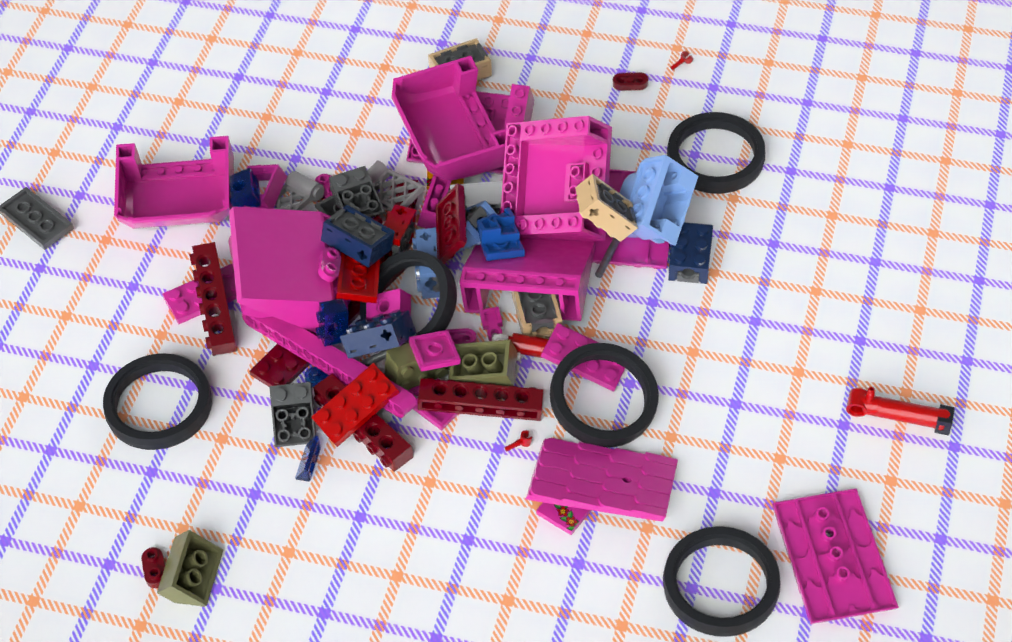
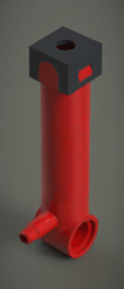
M869 387L867 391L862 388L850 390L846 406L848 414L855 417L871 415L935 428L934 433L948 436L955 407L940 404L939 408L875 396L874 387Z

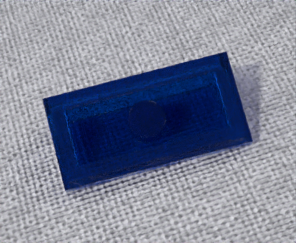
M314 436L305 446L295 476L296 480L311 481L321 450L318 436Z

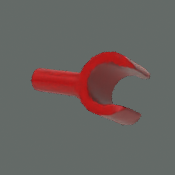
M683 51L681 58L670 69L673 71L684 62L689 64L694 58L692 55L686 58L689 53L688 51Z
M524 430L521 432L520 439L504 447L507 452L520 445L529 447L533 437L527 438L529 431Z

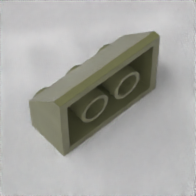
M190 530L174 537L157 594L173 603L201 607L207 606L224 549Z

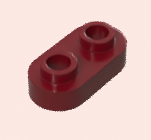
M642 72L618 73L613 76V87L619 91L643 90L648 86V76Z
M150 547L141 556L144 578L149 587L158 588L166 566L165 559L159 548Z

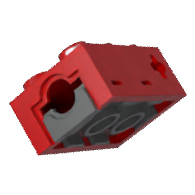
M394 205L392 210L388 211L386 221H382L381 224L395 231L392 250L380 258V264L397 253L409 251L413 243L412 238H414L417 209Z

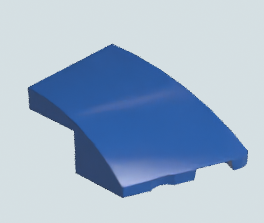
M510 207L505 208L504 212L499 215L493 213L489 217L477 220L479 239L486 261L525 256V249L519 240L520 232L514 223L515 216Z

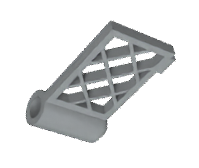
M376 161L367 170L375 190L380 189V192L377 194L382 206L387 208V212L392 210L395 203L401 201L403 203L400 206L408 207L425 190L423 185L387 168L381 161ZM389 176L393 177L392 180L385 182ZM404 182V186L396 188V184ZM392 186V189L384 191V188ZM416 188L414 192L408 193V190ZM404 192V195L396 197L397 193ZM391 195V199L384 200V197Z
M292 171L286 178V182L276 202L277 208L274 209L302 210L311 201H318L323 197L324 186L299 172ZM286 192L290 193V196L281 198ZM302 199L300 203L294 204V200ZM290 202V205L281 207V203Z

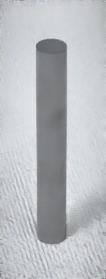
M613 238L595 273V276L598 278H602L620 243L616 238Z

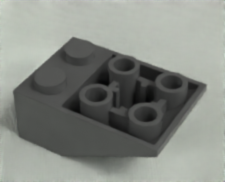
M366 166L329 177L330 190L340 210L348 205L370 218L385 213Z
M311 382L269 386L275 448L316 443L315 421L311 418L315 414Z

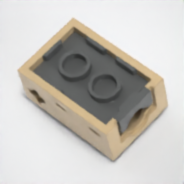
M477 38L428 54L429 68L471 56L478 68L477 81L492 76L491 59Z
M591 174L575 187L580 215L592 221L597 228H602L610 237H614L621 242L638 229L632 202L594 174Z
M512 291V299L522 334L550 338L557 323L563 325L555 294Z

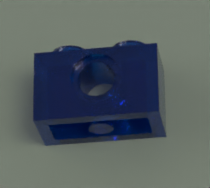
M251 168L231 175V205L233 207H244V205L249 207L261 206L259 179Z
M343 299L320 302L319 311L316 312V318L319 323V327H316L318 339L322 340L324 346L342 343L340 336L346 332L348 327V309Z

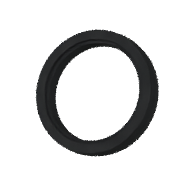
M707 112L689 117L676 126L669 138L667 156L698 175L694 190L712 194L730 193L748 186L759 176L765 161V143L758 129L747 120L729 113ZM723 129L744 138L750 144L754 156L750 164L740 172L728 176L715 177L700 174L689 168L682 161L678 150L687 137L698 131Z
M417 250L397 253L381 263L379 268L378 294L382 293L390 279L403 269L412 266L431 268L439 282V302L429 323L416 334L422 335L446 330L454 315L457 303L456 283L448 267L435 256ZM360 301V319L366 318V303Z
M591 343L574 349L559 363L551 380L550 403L556 419L570 435L592 445L617 447L632 442L649 427L658 406V386L648 365L632 351L614 344ZM591 360H606L623 366L635 376L642 388L644 408L641 416L631 425L618 430H600L583 423L572 413L565 400L564 381L568 373L577 365Z
M166 353L143 356L123 366L111 378L103 396L105 419L115 436L125 444L145 450L170 448L188 440L205 424L212 406L211 388L201 368L185 357ZM160 371L175 372L186 376L196 385L198 399L195 408L185 420L169 429L156 432L136 430L126 425L117 414L118 401L123 391L133 381L146 374Z
M707 527L688 534L673 547L663 571L664 593L673 613L690 628L711 636H736L757 628L772 613L780 593V572L772 552L755 536L731 527ZM714 545L734 547L749 554L760 565L766 578L767 588L763 598L750 611L734 617H714L696 610L681 595L676 580L679 567L690 554L701 548Z

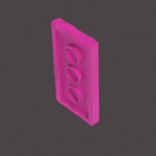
M233 264L220 268L227 303L237 299ZM192 280L162 293L178 324L201 315L199 303H202V298H197L196 287L199 286L198 281L194 282Z
M557 323L541 357L559 365L563 358L574 349L599 342ZM591 360L577 365L571 372L614 392L625 368L611 361Z

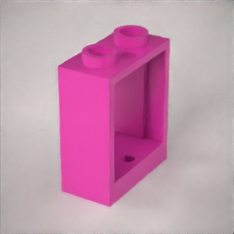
M276 164L247 166L232 201L237 207H244L245 205L274 209L287 175ZM259 181H269L264 194H253Z

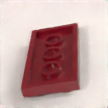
M459 183L436 205L437 258L444 264L449 259H452L455 253L460 248H463L467 242L464 186Z

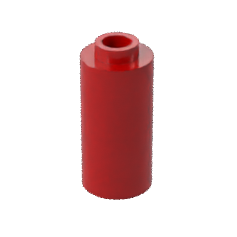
M518 333L508 336V340H511L517 352H520L522 355L542 358L541 354L549 340L547 338Z

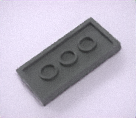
M27 187L0 205V214L44 250L74 229L73 223Z

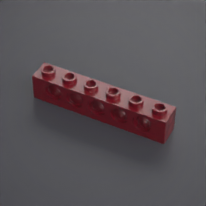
M211 242L192 246L193 253L189 254L191 266L195 265L196 270H192L194 282H199V286L196 287L197 298H202L199 308L200 314L205 315L206 319L202 320L204 332L208 331L209 337H205L207 349L212 350L213 356L236 352L216 244Z
M330 374L313 387L314 400L319 406H324L346 386L337 377ZM377 414L373 415L353 433L354 438L359 443L362 442L366 445L367 450L372 455L375 454L383 466L389 467L394 472L413 458L412 446Z
M420 378L418 410L541 421L543 389Z

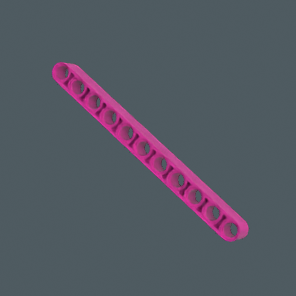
M242 315L244 322L249 327L326 374H333L346 386L368 368L354 358L348 359L346 353L304 328L275 317L257 318ZM392 382L400 393L389 399V402L383 408L395 416L403 418L417 405V400L412 393Z

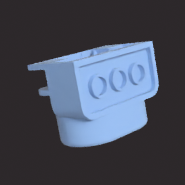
M667 155L650 157L641 161L637 172L626 177L620 190V194L633 204L632 208L634 209L638 227L627 237L641 238L642 240L650 239L657 244L666 241L676 246L688 207L691 203L698 175Z

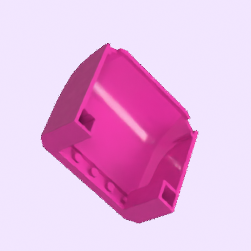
M471 56L393 79L391 98L422 162L430 173L445 180L466 178L504 166L506 129L495 131L476 93L478 68Z
M229 136L210 137L211 159L154 164L141 163L135 143L117 144L115 218L133 229L222 222L229 216V210L234 207V202L232 201L234 198V155Z

